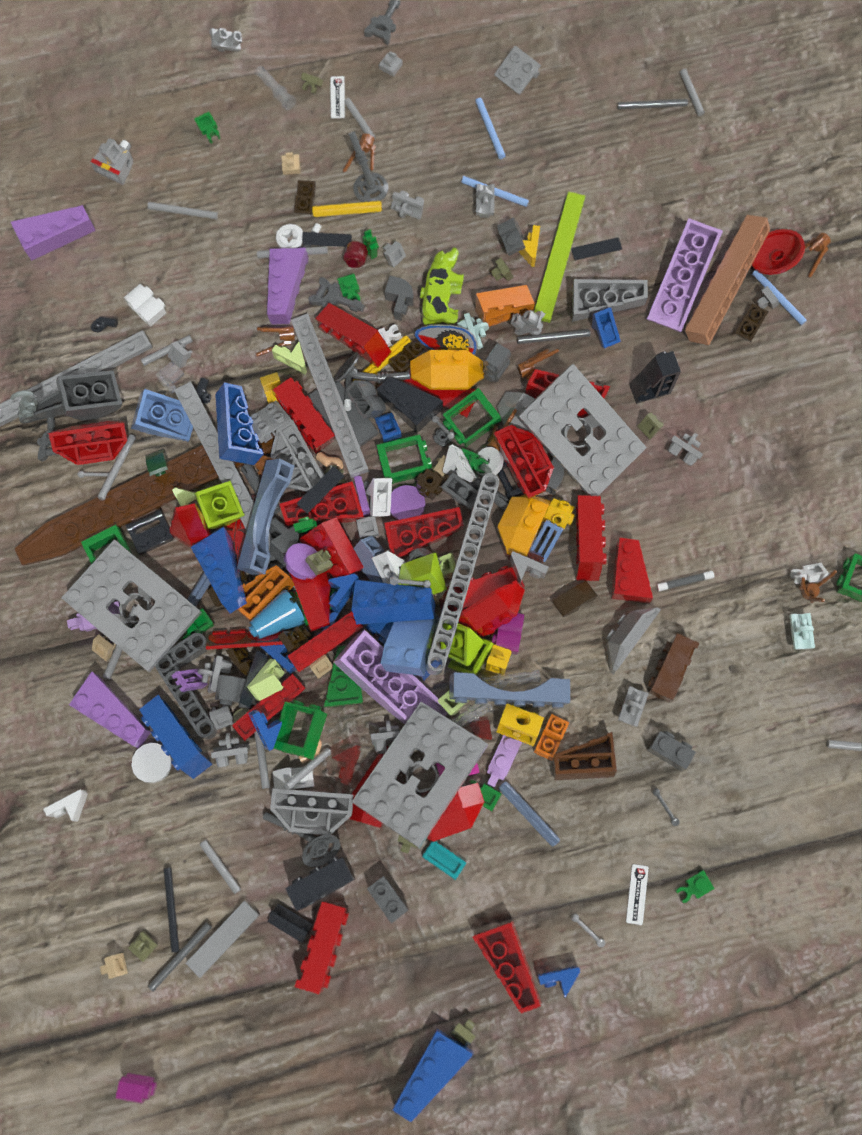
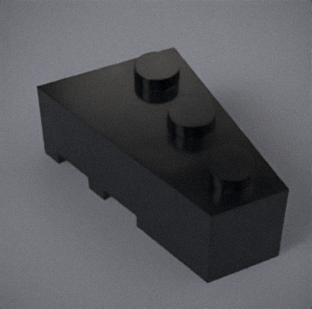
M664 351L657 354L629 384L636 404L672 393L681 373L673 351L668 353Z
M391 376L377 388L378 396L416 433L423 429L432 420L433 416H436L443 410V400Z
M338 856L327 861L328 865L321 869L319 866L311 870L309 876L305 878L301 876L291 882L292 885L285 888L296 911L305 909L355 880L344 858L339 859Z

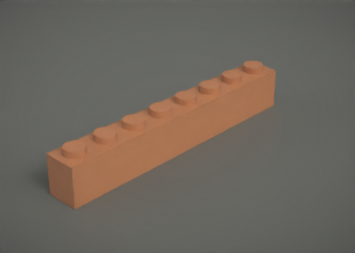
M747 215L744 221L741 222L739 231L733 237L730 248L725 252L724 259L718 265L715 276L710 280L707 291L702 295L700 304L695 308L692 319L686 325L685 332L689 341L710 345L770 231L766 217Z

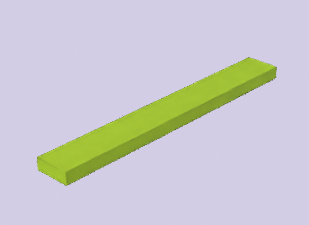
M568 192L534 313L539 311L545 313L541 321L551 322L585 201V195Z

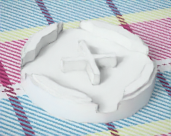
M148 743L136 750L132 757V769L138 779L148 783H156L168 776L172 766L171 755L167 756L161 749L162 745Z

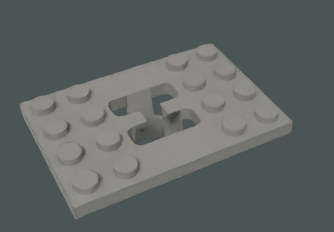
M570 364L517 416L588 496H599L647 448L574 364ZM581 409H585L589 414L586 417L577 418V414ZM584 425L588 435L585 436L583 443L573 445L567 438V427L573 426L577 431ZM600 426L604 431V435L599 440L593 436V428ZM587 446L588 451L583 456L575 449Z
M116 540L103 551L62 596L66 603L148 672L154 668L202 613ZM131 582L135 583L138 586V593L125 594L124 589ZM151 598L155 600L154 606L151 603ZM134 599L147 601V610L137 605L132 611L139 620L130 621L128 617L126 618L125 609L130 601ZM114 600L121 602L119 607L120 614H112L108 610L109 605ZM126 625H133L135 627L129 628Z
M420 702L352 800V803L420 849L488 747V744L423 702ZM415 750L425 754L422 761L414 763L411 760L410 756ZM435 763L445 767L440 777L434 766ZM422 767L425 770L432 768L435 771L436 779L430 788L418 790L417 785L420 780L412 775L415 769ZM400 771L406 775V784L396 781Z

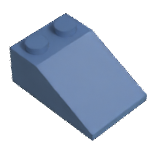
M146 389L140 393L131 429L151 435L190 441L193 426L179 400Z
M435 619L394 622L384 645L381 665L386 672L425 676L426 662L436 622Z

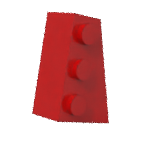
M337 518L321 523L299 539L302 544L313 547L317 552L320 550L328 551L331 555L329 560L333 566L327 571L334 578L355 574L364 568Z
M619 538L617 542L611 599L649 604L653 600L639 540Z

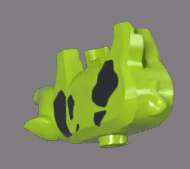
M455 247L447 253L440 251L435 255L427 274L426 285L421 288L420 298H423L422 319L425 325H438L442 322L452 325V323L454 324L458 320V310L451 309L448 306L451 294H461L464 275L452 272L459 255Z

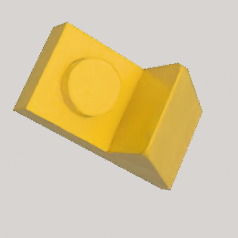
M533 225L532 232L528 233V240H523L526 248L518 251L531 267H535L540 226Z
M275 372L260 377L268 404L274 401L278 402L272 392L274 388L281 384L278 373Z
M493 645L486 663V670L504 676L511 656V650Z

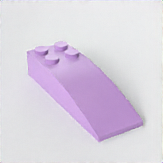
M688 219L647 320L678 332L682 331L723 232L722 230Z
M365 630L357 633L333 661L367 694L404 724H406L420 702H423L443 716H446L448 713L437 701L438 698L414 675L386 672L381 665L384 647Z

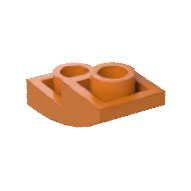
M551 714L534 753L552 761L570 722Z

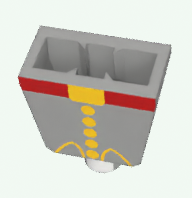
M122 140L119 144L123 153L116 165H110L100 153L101 151L90 161L95 172L121 185L125 183L133 165V159L129 152L131 145L125 140Z

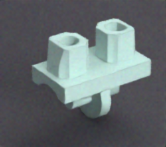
M470 313L464 314L465 319L458 322L457 325L468 329L475 336L477 349L483 348L480 335L481 337L486 336L485 331L489 329L488 323L482 322L481 319H477L475 322Z
M811 613L790 614L794 650L814 649V628L812 626Z

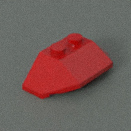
M118 421L70 426L48 433L52 451L76 465L114 460L128 441L125 424Z
M513 425L495 432L494 435L501 454L519 489L528 499L545 492L554 467L540 441L532 433L516 428Z
M515 580L492 591L463 610L458 623L470 628L479 636L485 637L494 633L497 628L509 623L517 616L525 592L524 587Z
M478 783L460 787L427 839L434 842L473 827L485 803Z

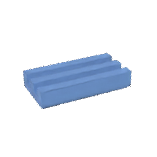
M547 519L529 553L546 562L564 528L558 527L557 524H553ZM547 527H551L539 551L535 552V549L539 541L541 540L544 532L546 531ZM554 530L558 531L545 555L542 556L541 554Z

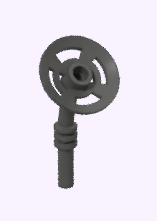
M355 131L350 132L348 135L356 152V160L359 161L358 165H361L364 173L354 182V194L361 202L382 201L388 193V183L382 175L370 172L367 156L364 155L365 151H362ZM377 178H379L383 182L384 186H381V183ZM358 187H360L361 192L364 194V196H362L359 193ZM377 191L381 192L377 197L370 198V194H374Z
M356 352L343 364L337 372L334 381L337 383L349 376L354 379L378 383L382 381L384 383L390 376L397 380L410 379V373L386 372L384 374L382 372L380 374L378 372L377 374L357 372L356 365L360 354Z
M265 812L264 820L282 827L284 831L287 830L277 816ZM296 833L309 842L302 852V860L309 867L322 866L339 852L340 841L334 835L328 834L315 837L309 833ZM329 843H334L331 851L328 852Z

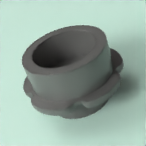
M442 429L437 430L436 435H434V441L439 446H447L452 441V439H448L447 434Z

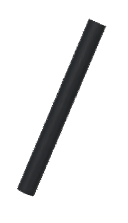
M164 868L171 953L179 952L172 868Z

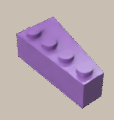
M83 205L11 222L31 261L96 231Z
M306 248L270 249L267 316L271 324L290 323L295 299L299 293V286L309 260Z
M94 672L90 673L69 704L136 748H140L151 733L136 715L130 711L126 704L118 698L113 690L107 686L101 677Z

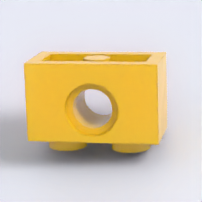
M506 704L496 732L534 746L544 717L539 716L535 712L523 710L518 706Z

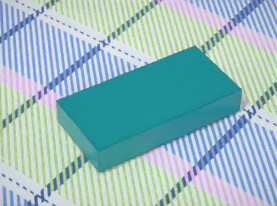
M436 841L430 843L422 856L455 880L466 865L464 860Z

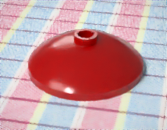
M779 229L769 232L752 263V267L757 272L765 275H776L790 270L798 264L804 255L805 243L802 236L790 229Z

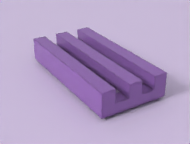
M355 476L354 480L364 517L370 516V509L362 477Z
M198 669L177 671L171 675L173 679H178L175 682L177 686L182 685L180 688L181 692L203 689L208 685L202 682L203 676L197 674Z

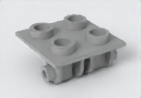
M514 46L494 75L520 95L533 77L537 78L540 72L538 69L541 65L517 46Z
M277 401L268 404L265 408L250 416L253 420L252 427L254 433H257L260 443H266L273 437L270 433L275 437L274 431L291 421V418Z

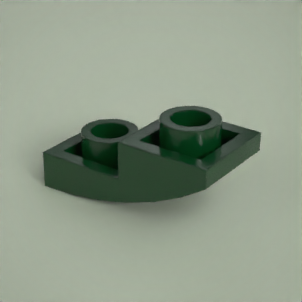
M163 449L145 455L150 476H161L166 473L165 470H168V464L165 459L166 455Z

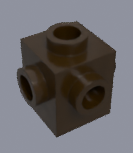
M429 469L419 474L416 479L417 489H419L418 493L433 501L436 495L439 496L442 492V475L435 470L430 471Z

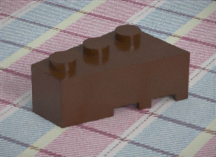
M678 633L670 642L667 641L663 648L665 655L663 659L659 658L655 667L658 670L655 677L652 676L647 687L650 688L648 693L671 703L683 681L685 671L692 661L693 652L700 643Z
M610 732L605 736L592 739L580 746L554 754L552 760L554 781L614 777L617 768L613 733Z

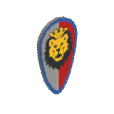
M428 325L415 331L416 338L431 350H467L473 355L477 351L475 336L464 327Z

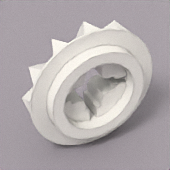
M294 224L282 226L276 234V241L280 248L301 247L303 230ZM293 234L294 239H292L291 242L288 243L287 238H289L290 235Z

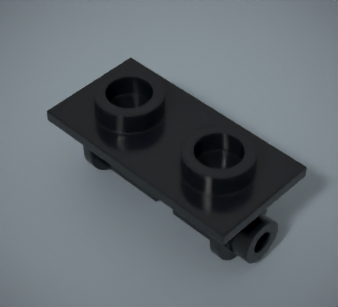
M279 903L271 911L270 918L267 921L303 943L313 925Z

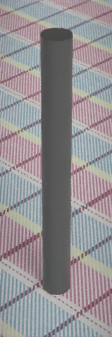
M688 99L618 102V110L688 106Z
M590 329L517 337L518 344L590 337Z
M206 922L148 985L151 991L154 992L210 931L212 926Z

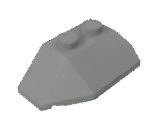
M506 392L497 406L503 425H505L513 410L517 409L509 425L531 433L517 416L535 398L525 393Z
M291 420L276 429V436L270 456L273 459H282L294 465L288 488L308 492L324 476V473L297 425Z
M660 608L630 611L627 616L623 614L617 622L620 625L616 631L612 629L606 637L609 640L606 644L610 672L613 675L660 612Z
M272 788L270 809L289 832L331 835L352 816V800L354 795Z

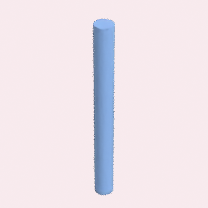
M477 98L475 102L499 159L505 158V153L482 98Z
M465 176L462 179L463 184L476 189L477 184L487 185ZM494 188L495 196L527 207L529 200Z
M756 270L752 273L764 287H769L779 303L800 325L807 321L763 274Z

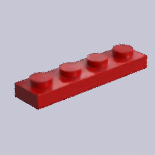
M351 611L288 655V658L300 673L364 627L362 624H356L353 612Z
M293 674L281 683L283 686L282 690L261 700L232 725L244 741L256 732L248 715L249 712L257 710L260 713L263 712L267 721H269L283 709L285 702L290 703L306 689Z

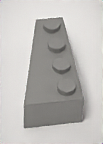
M574 279L572 286V322L591 318L593 313L611 307L613 313L645 305L648 298V280Z

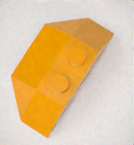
M429 350L410 361L411 379L417 380L420 384L431 390H468L478 381L484 379L483 361L467 350Z
M538 495L530 499L526 496L511 498L497 527L507 554L511 555L514 551L527 557L552 501Z

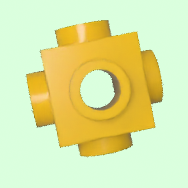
M553 498L543 522H546L548 519L551 523H555L558 527L565 529L567 524L571 525L575 517L572 514L574 506H571L566 501Z

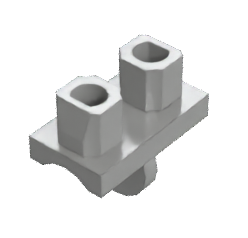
M211 28L209 30L212 40L211 47L217 48L221 52L225 50L239 52L241 50V32H229L223 28Z
M477 184L476 215H479L480 218L494 216L495 184Z
M405 191L393 193L391 209L400 212V218L404 219L406 215H409L416 219H421L424 198H410L409 194Z
M529 310L523 316L518 313L514 314L511 320V325L516 327L514 333L517 335L529 332L532 335L540 334L543 328L541 320L545 313L542 311L534 313Z
M685 433L683 438L688 443H685L675 435L671 439L672 443L668 452L677 457L681 449H684L688 453L683 461L688 465L692 466L697 459L700 460L703 456L701 452L691 447L692 444L697 448L701 445L696 440L698 434L694 433L691 437Z
M221 656L214 658L211 671L210 663H205L204 669H198L197 674L203 675V683H207L208 677H210L208 693L216 692L220 672L229 674L231 671L232 663L222 660L223 657Z
M629 686L618 721L637 727L649 693Z
M386 721V727H379V733L371 734V741L375 747L376 754L386 753V744L393 743L400 732L399 726H391L390 721Z
M226 733V739L219 740V745L223 747L214 748L211 755L212 758H215L218 767L228 766V756L235 755L236 764H245L248 761L250 744H237L240 743L239 737L232 738L231 733Z

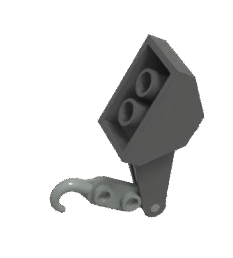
M114 370L58 376L56 380L58 391L37 402L33 392L29 390L15 392L10 397L11 400H14L16 397L23 396L18 406V417L22 424L59 415H65L81 421L97 419L122 407Z

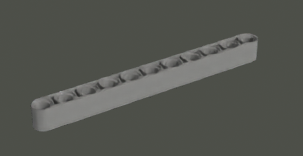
M493 473L485 474L479 485L427 658L426 670L431 675L440 674L446 665L499 485V479ZM490 482L493 487H488L485 483ZM485 499L488 504H482L480 500ZM479 516L483 521L478 522L474 517ZM469 534L477 535L478 539L470 538ZM464 552H471L473 554V557L465 556ZM464 569L468 574L461 575L458 570ZM454 587H459V588H461V589H462V593H460V594L455 593V592L453 591V588H454ZM454 605L457 611L451 612L447 606ZM448 623L452 629L449 631L444 630L442 624ZM443 642L446 648L439 649L436 643ZM437 660L441 667L434 668L430 662Z

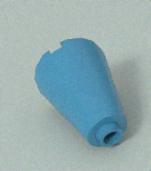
M287 590L280 592L249 622L251 626L248 629L253 637L257 636L261 639L305 623L304 616L297 603L289 600L292 596Z

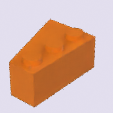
M523 285L476 293L475 311L478 318L482 322L488 323L490 327L511 320L514 314L518 313L523 316L526 311L531 310L534 312L535 303L528 286Z
M277 565L266 571V574L258 575L253 581L246 585L243 584L247 604L237 609V611L251 621L283 590L289 592L294 586L293 580Z

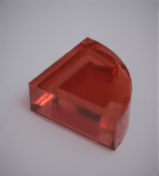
M489 720L469 723L471 730L477 737L484 740H492Z

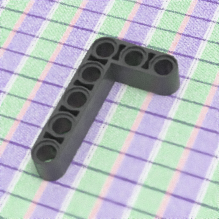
M194 633L169 649L155 667L196 733L204 739H212L216 736V727L194 690L181 692L180 688L182 685H172L173 678L171 675L181 671L182 667L207 651V639L200 633ZM202 639L203 644L196 648L195 642ZM186 650V656L179 658V652ZM165 661H169V667L162 669V664ZM190 693L189 700L183 702V694ZM195 709H200V715L197 718H193L192 712ZM205 725L211 726L208 734H203L202 732Z

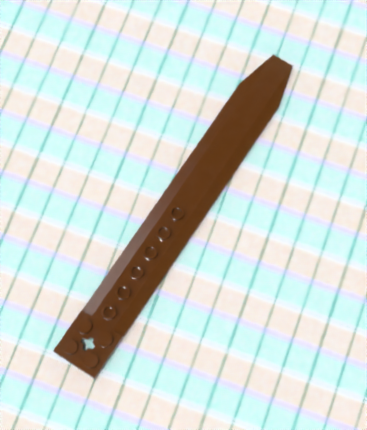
M272 433L270 434L273 438L266 443L258 441L259 448H262L264 455L272 451L275 439ZM203 445L167 462L168 470H165L166 473L161 476H150L147 472L109 491L104 500L95 498L45 523L14 548L21 564L25 566L62 557L82 547V541L114 525L120 528L177 499L172 491L173 488L177 487L193 491L219 478ZM232 461L236 469L245 465V463Z

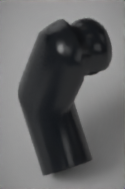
M99 317L91 324L90 328L96 333L101 332L106 327L117 328L118 319Z
M200 378L196 393L203 404H208L212 398L206 390L209 381L205 378Z

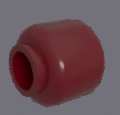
M358 241L349 242L343 255L344 262L350 268L362 267L367 259L368 248Z

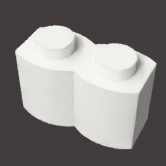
M139 284L124 299L130 308L151 327L166 314L165 304L161 299L153 297L154 294L149 287L146 286L144 288Z

